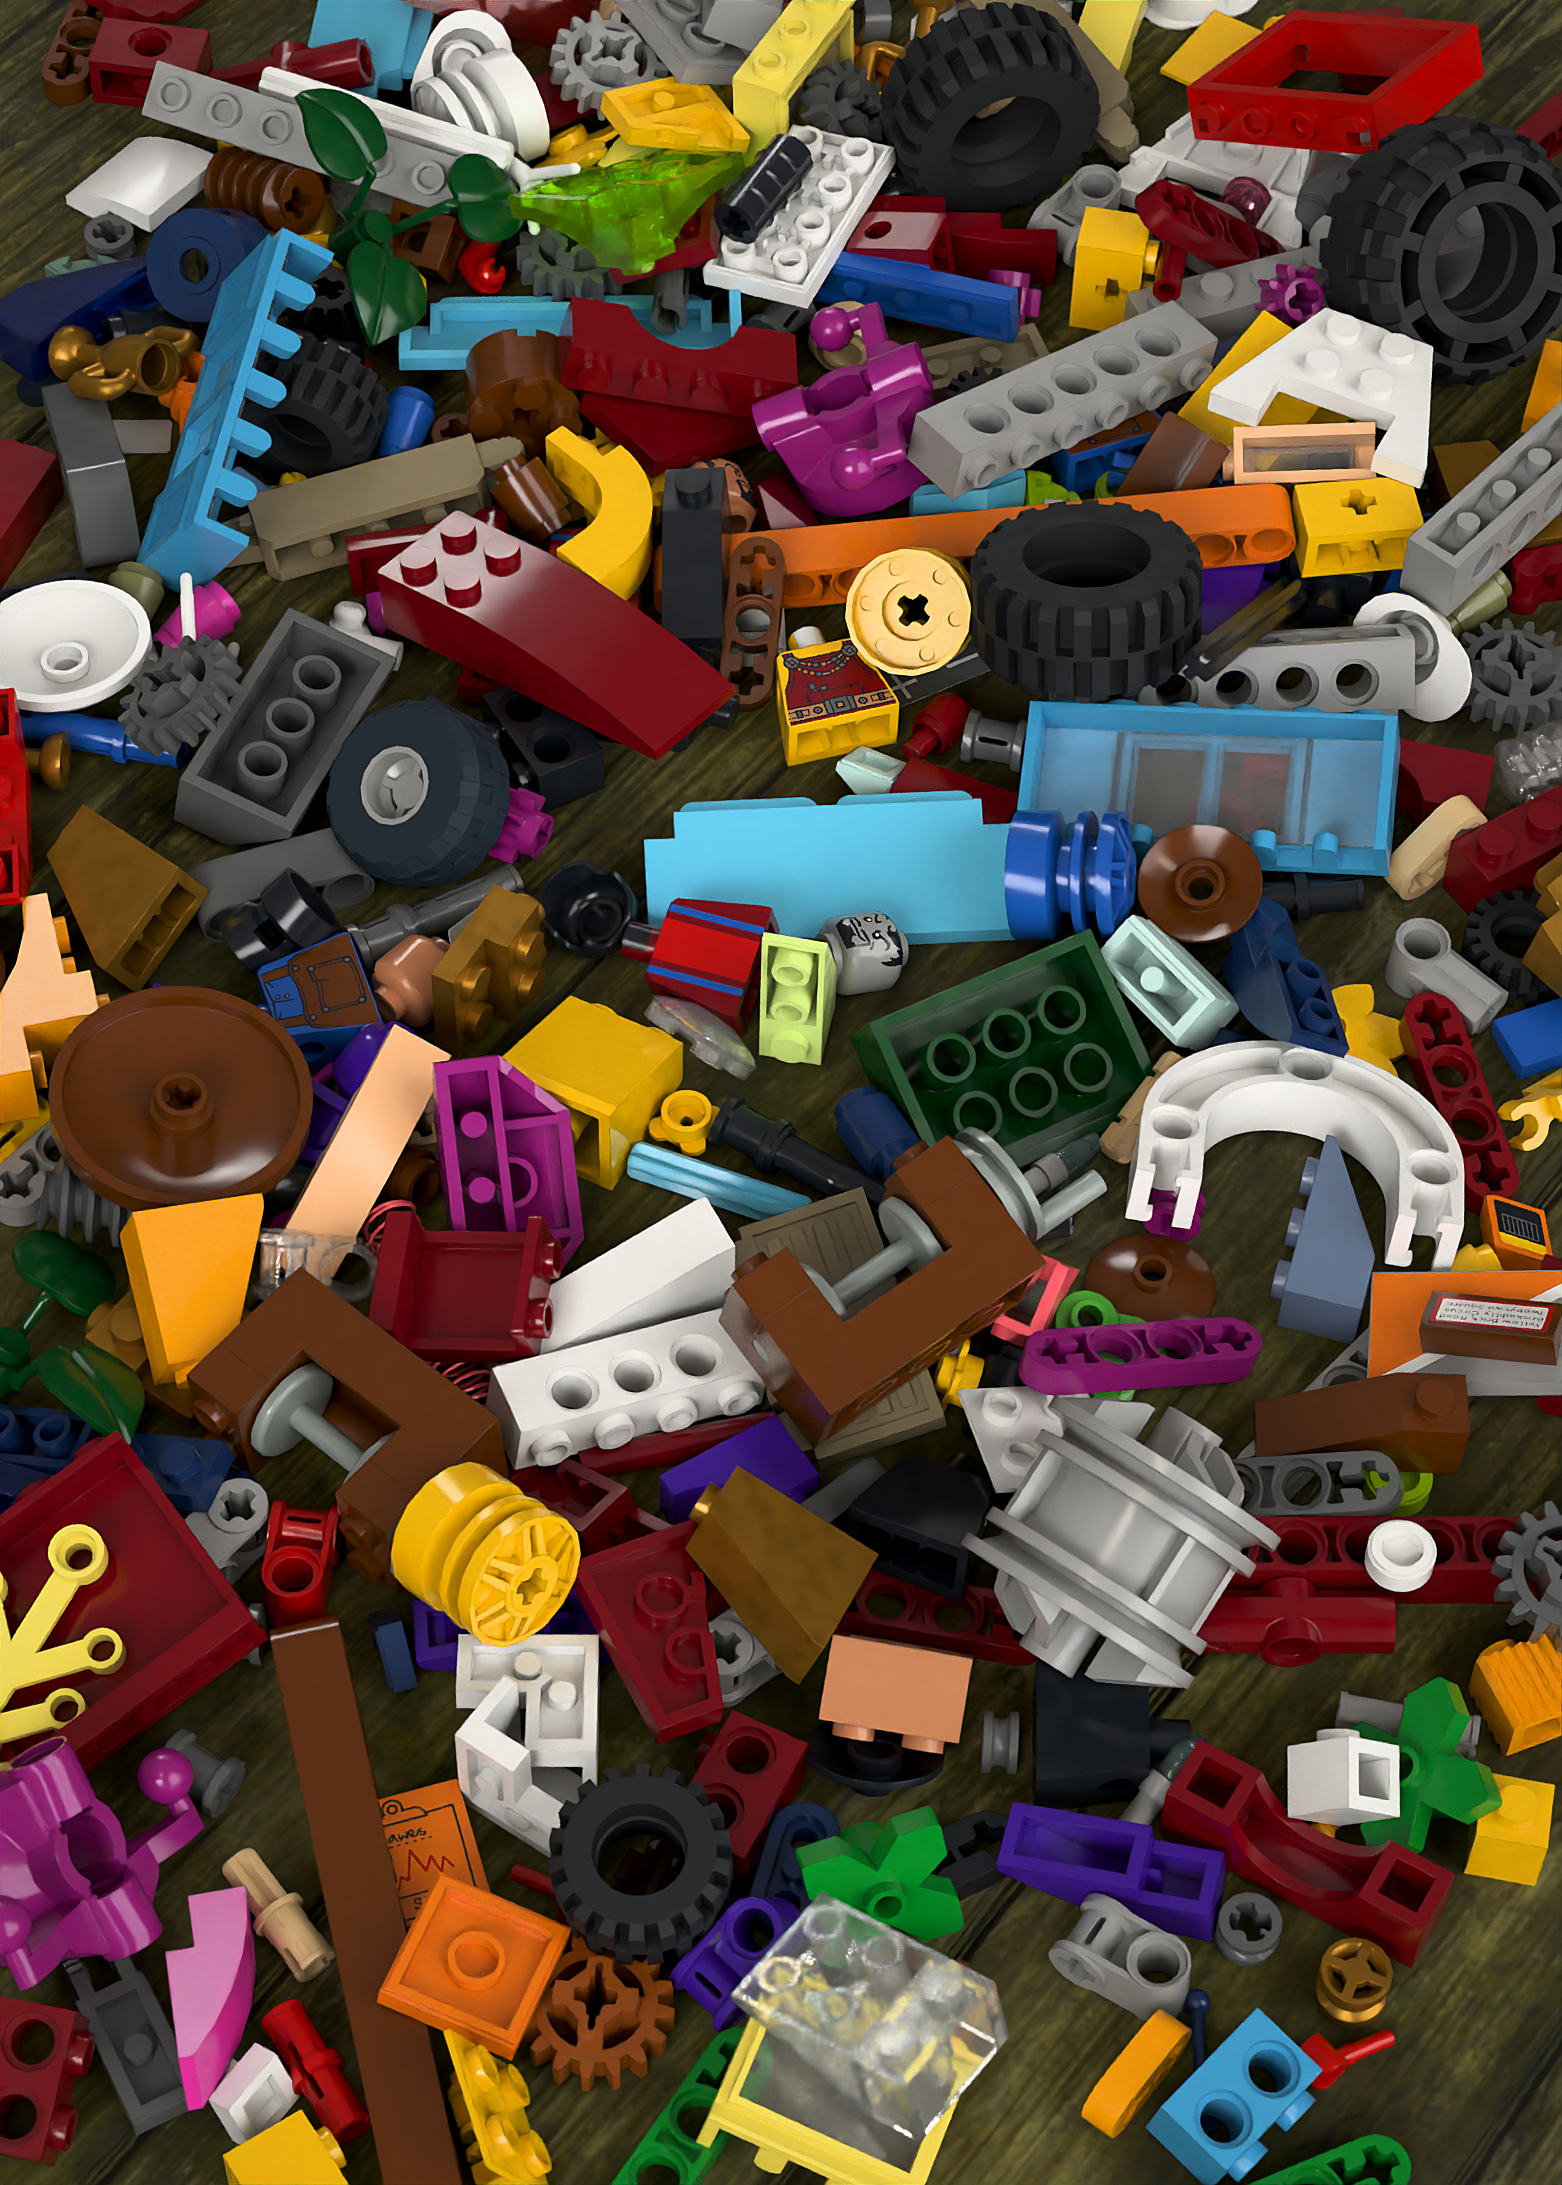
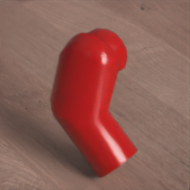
M471 239L459 257L457 267L472 291L478 294L491 295L501 289L502 283L506 278V269L504 265L497 269L494 266L496 259L493 256L502 242L486 244Z

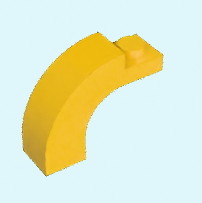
M562 425L545 437L546 468L560 489L590 511L595 519L586 529L557 549V558L593 578L627 601L643 582L652 560L653 501L650 484L639 463L624 447L619 445L602 456L591 442L581 440Z

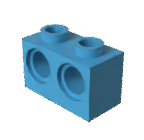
M1257 2007L1161 2106L1145 2128L1203 2185H1216L1227 2173L1239 2182L1268 2152V2149L1259 2141L1268 2129L1276 2122L1287 2132L1316 2101L1306 2089L1323 2070ZM1257 2066L1269 2071L1276 2080L1278 2092H1265L1256 2087L1250 2079L1248 2067ZM1213 2116L1221 2120L1229 2131L1230 2142L1219 2143L1210 2139L1201 2127L1200 2117Z

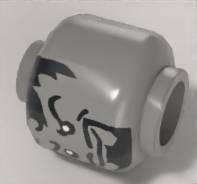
M880 911L844 914L829 918L821 928L820 934H817L813 941L828 943L837 967L836 993L842 996L877 992L891 988L900 977L902 966L907 963L909 955L908 942L904 933L896 928L890 917Z

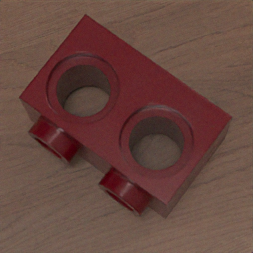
M732 1709L719 1732L710 1729L704 1736L694 1760V1768L698 1770L690 1784L695 1780L705 1788L708 1804L717 1802L724 1815V1821L731 1825L726 1830H729L731 1840L733 1886L744 1890L760 1862L774 1817L783 1808L791 1805L806 1778L807 1761L805 1755L808 1751V1743ZM751 1762L763 1769L753 1774H743L735 1771L732 1767L739 1763Z
M0 1996V2156L55 2167L58 2151L67 2152L70 2148L78 2115L77 2107L69 2106L76 2076L85 2077L88 2073L95 2047V2034L87 2032L90 2019L77 2011ZM50 2026L55 2037V2044L51 2054L47 2059L38 2064H27L22 2053V2046L26 2036L37 2027ZM31 2100L37 2112V2119L33 2129L22 2138L10 2139L4 2125L8 2110L18 2101Z

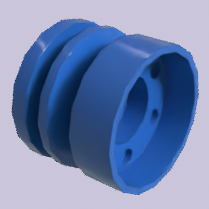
M1018 810L1014 813L1006 844L1004 879L1007 921L1010 933L1016 941L1058 940L1061 937L1067 913H1070L1075 935L1091 929L1095 937L1098 927L1101 938L1104 942H1107L1124 921L1130 917L1136 894L1137 864L1135 850L1132 845L1129 819L1124 811L1106 812L1103 815L1100 826L1094 811H1082L1078 815L1072 839L1068 836L1064 816L1059 810Z

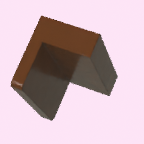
M1167 411L1113 497L1206 489L1230 450L1225 444L1177 414Z

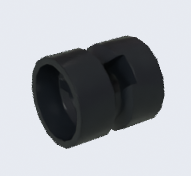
M285 868L260 889V903L246 901L220 923L221 932L228 945L240 961L256 977V972L262 966L331 938L340 930L339 922L326 901L303 876L292 868ZM267 919H270L271 922L275 925V927L286 938L284 942L275 932V930L266 922Z

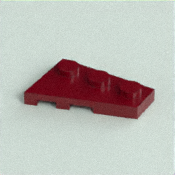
M692 1519L580 1558L576 1579L572 1585L657 1745L720 1722L724 1707L713 1633H710L707 1617L704 1573L685 1549L697 1530L696 1521Z

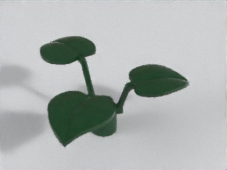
M316 88L301 91L294 97L302 114L308 145L322 169L331 177L346 182L356 181L363 176L350 205L342 210L346 221L334 228L329 234L328 247L330 251L334 252L333 258L341 266L347 267V279L353 307L368 347L376 346L384 340L412 328L422 319L427 307L426 289L421 276L416 268L406 259L393 258V250L389 246L392 237L452 209H458V218L463 232L469 238L481 243L495 244L503 242L513 236L523 225L525 211L518 188L508 174L487 156L475 153L465 154L457 158L448 169L447 184L454 198L444 200L392 225L388 217L380 211L361 210L360 207L377 175L372 163L381 159L387 152V139L379 119L364 102L343 91Z
M46 1230L26 1232L19 1237L12 1248V1261L17 1272L30 1284L43 1289V1292L39 1295L16 1330L0 1327V1404L6 1402L13 1390L21 1391L27 1380L38 1373L49 1391L96 1431L107 1437L117 1430L130 1445L145 1403L144 1388L137 1374L119 1358L91 1345L80 1346L72 1353L67 1346L58 1344L30 1363V1344L26 1339L54 1297L67 1309L81 1316H89L101 1303L111 1302L116 1290L114 1273L102 1257L91 1250L82 1249L79 1243L70 1238H61L58 1233Z

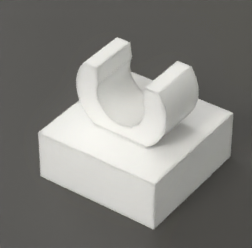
M254 2043L239 2062L232 2058L224 2077L208 2100L231 2139L241 2145L277 2124L299 2099L300 2095L294 2094L292 2081L276 2053Z

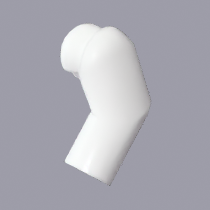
M351 601L338 603L334 608V619L330 620L329 626L396 657V666L392 671H397L402 660L403 643L372 636L367 625L364 624L366 610L361 604Z

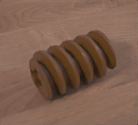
M236 146L223 147L215 153L207 165L204 176V192L209 205L213 209H238L255 217L268 231L277 233L283 227L297 235H301L315 224L324 207L325 190L321 179L314 171L278 159H272L262 154L259 155Z

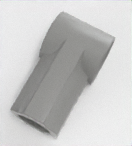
M1421 917L1409 919L1402 923L1396 931L1385 968V979L1388 986L1395 993L1410 999L1414 995L1423 992H1435L1444 995L1454 1002L1458 1008L1466 1031L1470 1035L1482 1033L1503 1008L1509 993L1450 948L1451 939L1449 933L1441 924L1432 919Z

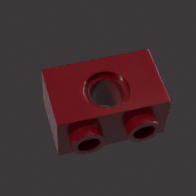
M104 17L88 59L93 101L143 108L157 60L207 76L208 71L214 70L209 30Z

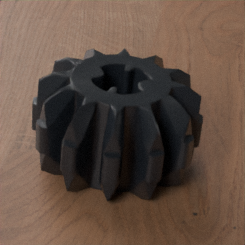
M331 262L310 284L315 291L314 301L303 311H296L287 307L282 312V316L285 317L286 326L316 333L321 343L327 337L351 343L366 342L353 307L347 279V267L338 270L333 262Z

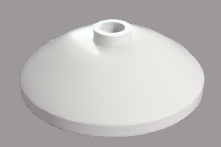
M86 580L55 581L25 589L0 603V689L14 688L20 709L41 713H61L98 704L127 686L133 677H136L143 669L144 662L149 658L152 648V633L146 612L132 596L111 585Z

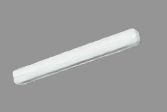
M269 66L262 72L259 92L263 95L298 106L294 97L301 91L316 88L343 91L364 102L375 113L387 135L458 158L470 153L481 154L493 160L504 171H507L511 165L514 155V145L511 142L279 68Z

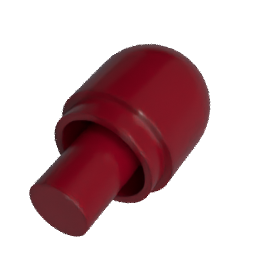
M942 693L931 699L915 716L914 722L911 725L913 736L902 746L904 756L908 760L911 756L923 760L930 752L940 754L951 749L963 736L965 724L971 710L967 701L954 693Z

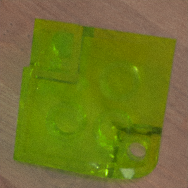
M671 150L656 155L649 162L646 159H632L617 162L607 167H582L576 175L552 178L510 195L508 200L513 219L540 223L569 236L595 255L597 267L621 268L623 275H637L653 270L655 268V260L676 252L674 239L686 221L716 191L739 178L743 169H745L742 152Z

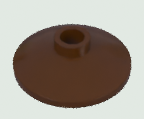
M1196 824L1169 832L1149 849L1139 869L1137 887L1144 913L1159 929L1173 939L1187 943L1203 944L1225 939L1239 931L1249 922L1261 900L1263 876L1256 854L1240 836L1219 826ZM1199 884L1208 885L1213 889L1210 897L1204 900L1194 899L1190 892L1193 887Z
M1135 1234L1108 1244L1091 1262L1085 1282V1290L1097 1292L1106 1297L1114 1305L1117 1313L1139 1317L1145 1322L1209 1318L1213 1311L1216 1296L1213 1274L1200 1254L1177 1239L1159 1234ZM1143 1276H1155L1161 1280L1149 1281Z

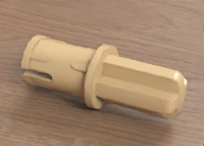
M245 1848L239 1851L223 1865V1875L233 1888L246 1886L249 1909L256 1918L252 1925V1930L258 1936H266L269 1942L274 1945L298 1982H305L314 1978L331 1964L329 1960L336 1957L335 1950L328 1944L322 1934L317 1931L301 1908L303 1898L296 1892L287 1894L254 1849Z

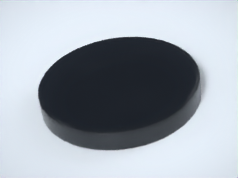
M46 371L31 372L19 380L17 394L19 399L28 406L44 407L41 387L61 382L52 373Z

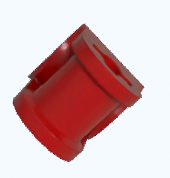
M274 1499L269 1516L267 1545L261 1573L266 1616L270 1624L275 1628L325 1616L334 1569L340 1560L344 1537L339 1527L341 1517L337 1510L338 1505L332 1504L327 1511L289 1507L287 1500ZM295 1587L304 1588L303 1590L298 1592L285 1591L289 1588Z

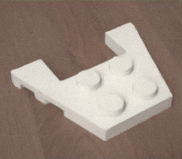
M1189 112L1166 129L1165 138L1151 148L1143 145L1131 154L1129 164L1117 172L1121 178L1120 204L1136 209L1134 200L1139 193L1144 191L1151 183L1160 179L1164 180L1165 177H1170L1185 182L1195 189L1208 190L1237 200L1245 206L1265 210L1256 228L1278 240L1286 252L1301 248L1302 224L1295 217L1294 210L1309 160L1310 150L1195 139L1191 114Z
M1324 308L1213 387L1210 392L1207 410L1256 428L1277 392H1283L1361 422H1375V427L1387 432L1374 452L1370 471L1420 489L1427 468L1433 346L1411 339L1403 334L1391 333L1384 328L1356 319L1351 315Z

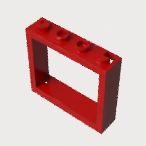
M1292 10L1186 87L1194 138L1364 155L1368 150L1377 152L1379 150V140L1386 137L1387 134L1406 124H1422L1484 75L1478 23ZM1305 45H1308L1309 53H1306ZM1297 70L1391 77L1368 95L1274 88ZM1366 129H1369L1371 142H1361L1360 134Z

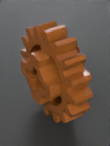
M572 1934V1951L565 1955L562 1953L521 2042H533L530 2046L531 2062L535 2067L545 2064L551 2059L554 2061L552 2067L553 2081L559 2085L573 2072L580 2075V2084L583 2092H590L595 2076H605L612 2090L620 2089L621 2071L629 2068L632 2073L640 2078L647 2075V2058L645 2053L658 2057L665 2055L667 2039L662 2032L673 2031L675 2027V2009L667 2006L673 2002V1985L669 1980L657 1981L661 1976V1964L648 1966L647 1959L640 1963L638 1962L639 1954H634L633 1965L617 1963L615 1951L607 1949L603 1956L589 1950L582 1936L577 1939ZM618 1977L628 1982L633 1988L625 1987ZM602 1993L603 2007L600 2016H596L594 2029L590 2030L589 2016L592 2007H596L597 1995ZM558 2034L567 2035L575 2046L564 2041Z

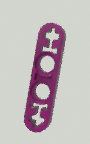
M1231 1317L1045 1329L1036 1331L1028 1337L1017 1370L1019 1377L1025 1385L1039 1393L1056 1396L1237 1382L1245 1380L1252 1374L1263 1343L1259 1333L1252 1326ZM1156 1348L1173 1350L1185 1359L1179 1360L1167 1357ZM1097 1352H1107L1115 1355L1126 1364H1115L1106 1361L1098 1356Z

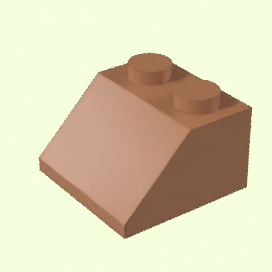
M838 1631L832 1636L819 1719L833 1722L832 1735L873 1741L875 1729L903 1734L901 1747L943 1754L945 1741L959 1744L974 1655Z

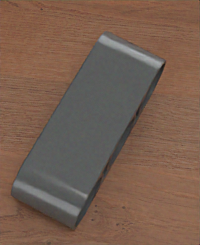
M332 828L210 860L198 865L189 873L190 877L210 892L196 912L205 938L212 942L220 943L227 942L221 932L220 923L246 901L260 903V889L285 868H292L303 876L322 896L333 913L352 908L368 899L375 888L374 879L368 871L359 867L345 853V850L336 839ZM270 919L266 920L273 929H277Z

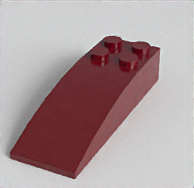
M455 510L376 572L386 628L656 761L735 695L734 685L641 610L593 578L551 554L458 510Z

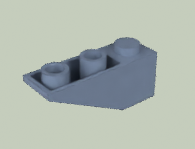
M1326 1135L1320 1159L1307 1157L1299 1194L1309 1196L1306 1210L1293 1208L1284 1245L1294 1247L1295 1251L1292 1262L1279 1259L1270 1297L1282 1300L1277 1326L1352 1344L1356 1338L1365 1304L1375 1254L1337 1138Z

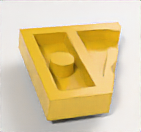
M674 76L603 93L600 110L628 145L732 156L747 154L751 137L708 84L679 83Z

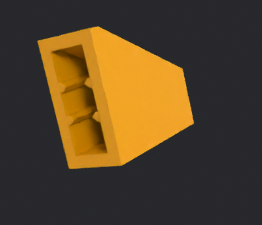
M262 1193L132 1212L122 1229L120 1240L154 1385L176 1382L177 1388L190 1389L186 1375L240 1324L264 1210Z

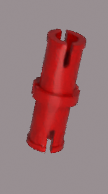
M296 1999L283 2002L269 2011L261 2022V2028L265 2034H268L289 2069V2077L292 2081L294 2094L307 2099L322 2126H326L339 2146L349 2144L358 2139L371 2127L370 2116L343 2074L346 2065L339 2051L326 2046L306 2013L302 2001L299 2000L297 2002Z

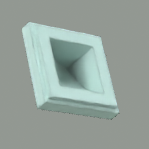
M859 746L839 760L835 770L856 795L888 794L907 763L865 746Z

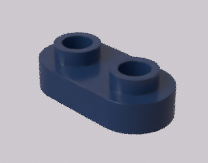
M811 1802L791 1804L783 1808L774 1817L750 1897H781L794 1904L802 1915L804 1923L803 1938L814 1931V1923L821 1916L825 1903L809 1900L797 1864L796 1850L792 1846L798 1841L814 1843L833 1836L838 1837L841 1833L838 1821L834 1815L823 1806ZM761 1910L755 1915L753 1923L761 1934L772 1940L774 1936L773 1921L766 1912Z

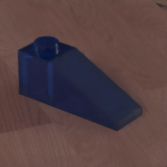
M147 255L26 282L1 298L0 360L36 384L49 374L54 373L49 364L48 351L54 334L60 328L70 324L85 328L92 334L97 345L103 341L101 325L104 316L114 315L117 308L151 310L159 305L160 302L155 298L147 277Z

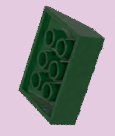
M1091 929L875 1020L849 1037L871 1086H875L880 1093H886L892 1098L920 1141L925 1140L929 1147H931L947 1135L955 1140V1135L972 1126L982 1130L996 1141L1018 1168L1037 1161L1050 1152L1055 1153L1106 1130L1112 1122L1119 1123L1121 1119L1117 1115L1147 1076L1154 1077L1156 1074L1152 1070L1154 1066Z

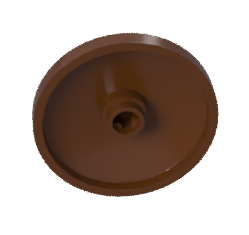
M162 986L144 989L117 998L87 1016L67 1037L57 1054L49 1082L50 1126L58 1150L65 1162L77 1177L100 1196L135 1212L262 1193V1196L265 1195L287 1176L297 1163L306 1145L312 1121L313 1087L311 1075L300 1048L286 1029L272 1016L244 999L218 990L196 986Z

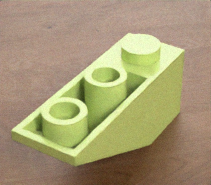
M767 932L763 933L759 1055L775 1057L788 1063L805 1062L821 1065L836 1001L837 967L828 943Z

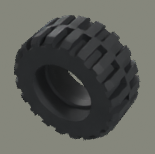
M994 2L986 3V9L976 10V8L971 6L957 11V17L947 22L942 18L930 25L931 32L922 39L916 36L906 46L905 52L907 55L903 59L897 58L888 74L890 82L884 83L879 101L881 105L879 112L881 128L889 146L895 148L896 161L908 185L911 186L916 196H945V212H956L957 210L958 212L1008 213V208L1019 204L1021 208H1024L1036 202L1034 197L1044 191L1050 194L1061 185V178L1067 172L1073 174L1080 166L1083 159L1081 153L1083 151L1089 152L1097 133L1095 128H1098L1100 122L1101 105L1099 104L1100 93L1097 84L1066 27L1061 26L1059 21L1049 13L1040 10L1036 11L1035 7L1014 3L1013 7L1009 8L1006 3ZM1015 97L1009 105L995 115L976 123L965 124L984 107L1006 98Z
M1082 500V504L1067 505L1063 501L1049 503L1046 509L1037 510L1033 507L1021 511L1015 520L1006 518L997 524L991 533L988 532L976 548L975 555L971 559V637L973 646L992 672L995 671L1002 680L1012 686L1020 683L1026 692L1040 696L1046 692L1056 694L1057 699L1074 701L1075 697H1091V701L1108 700L1109 695L1122 693L1124 697L1139 694L1143 687L1148 685L1155 688L1167 682L1172 673L1177 675L1187 665L1182 656L1201 640L1203 562L1200 559V551L1189 535H1186L1172 520L1164 522L1159 513L1148 509L1142 512L1134 510L1131 504L1115 502L1114 505L1099 504V500Z

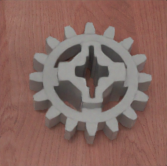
M597 10L591 11L589 23H585L577 16L573 17L570 30L559 29L556 44L552 45L549 66L553 67L551 83L562 85L560 98L563 101L573 98L578 99L577 112L581 114L590 107L597 109L598 120L602 121L606 118L600 110L604 92L666 78L669 71L631 22L628 24L621 22L619 11H613L610 20H603ZM577 53L581 57L578 66L576 65L574 60V57L577 55ZM639 65L642 66L644 72L642 77L638 75Z

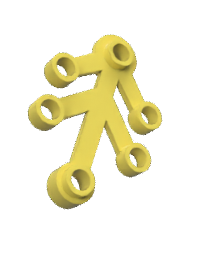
M81 1524L69 1525L54 1535L48 1548V1557L54 1572L12 1639L3 1605L7 1597L8 1585L0 1572V1751L3 1743L52 1729L57 1732L70 1721L59 1722L54 1718L56 1708L63 1702L73 1701L78 1704V1712L74 1718L88 1709V1705L80 1693L70 1688H61L52 1692L47 1697L45 1703L1 1713L15 1690L87 1669L100 1675L112 1674L119 1670L125 1662V1645L119 1635L109 1628H96L90 1631L83 1640L39 1652L79 1586L91 1584L99 1579L107 1567V1548L100 1535L89 1526ZM76 1551H91L93 1558L86 1568L76 1570L69 1567V1560ZM102 1641L113 1642L115 1644V1652L110 1659L101 1662L92 1659L91 1654L95 1645Z

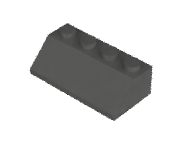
M289 607L240 683V692L233 695L228 702L233 707L230 713L219 716L216 721L217 729L214 732H209L182 774L179 781L173 820L227 846L289 839L328 777L333 761L336 760L342 748V743L350 732L356 729L363 720L396 666L397 658Z

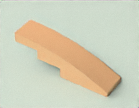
M396 1024L392 1026L361 1086L353 1094L327 1147L320 1154L265 1264L287 1276H290L301 1266L325 1286H329L433 1093L432 1062L447 1061L452 1055Z

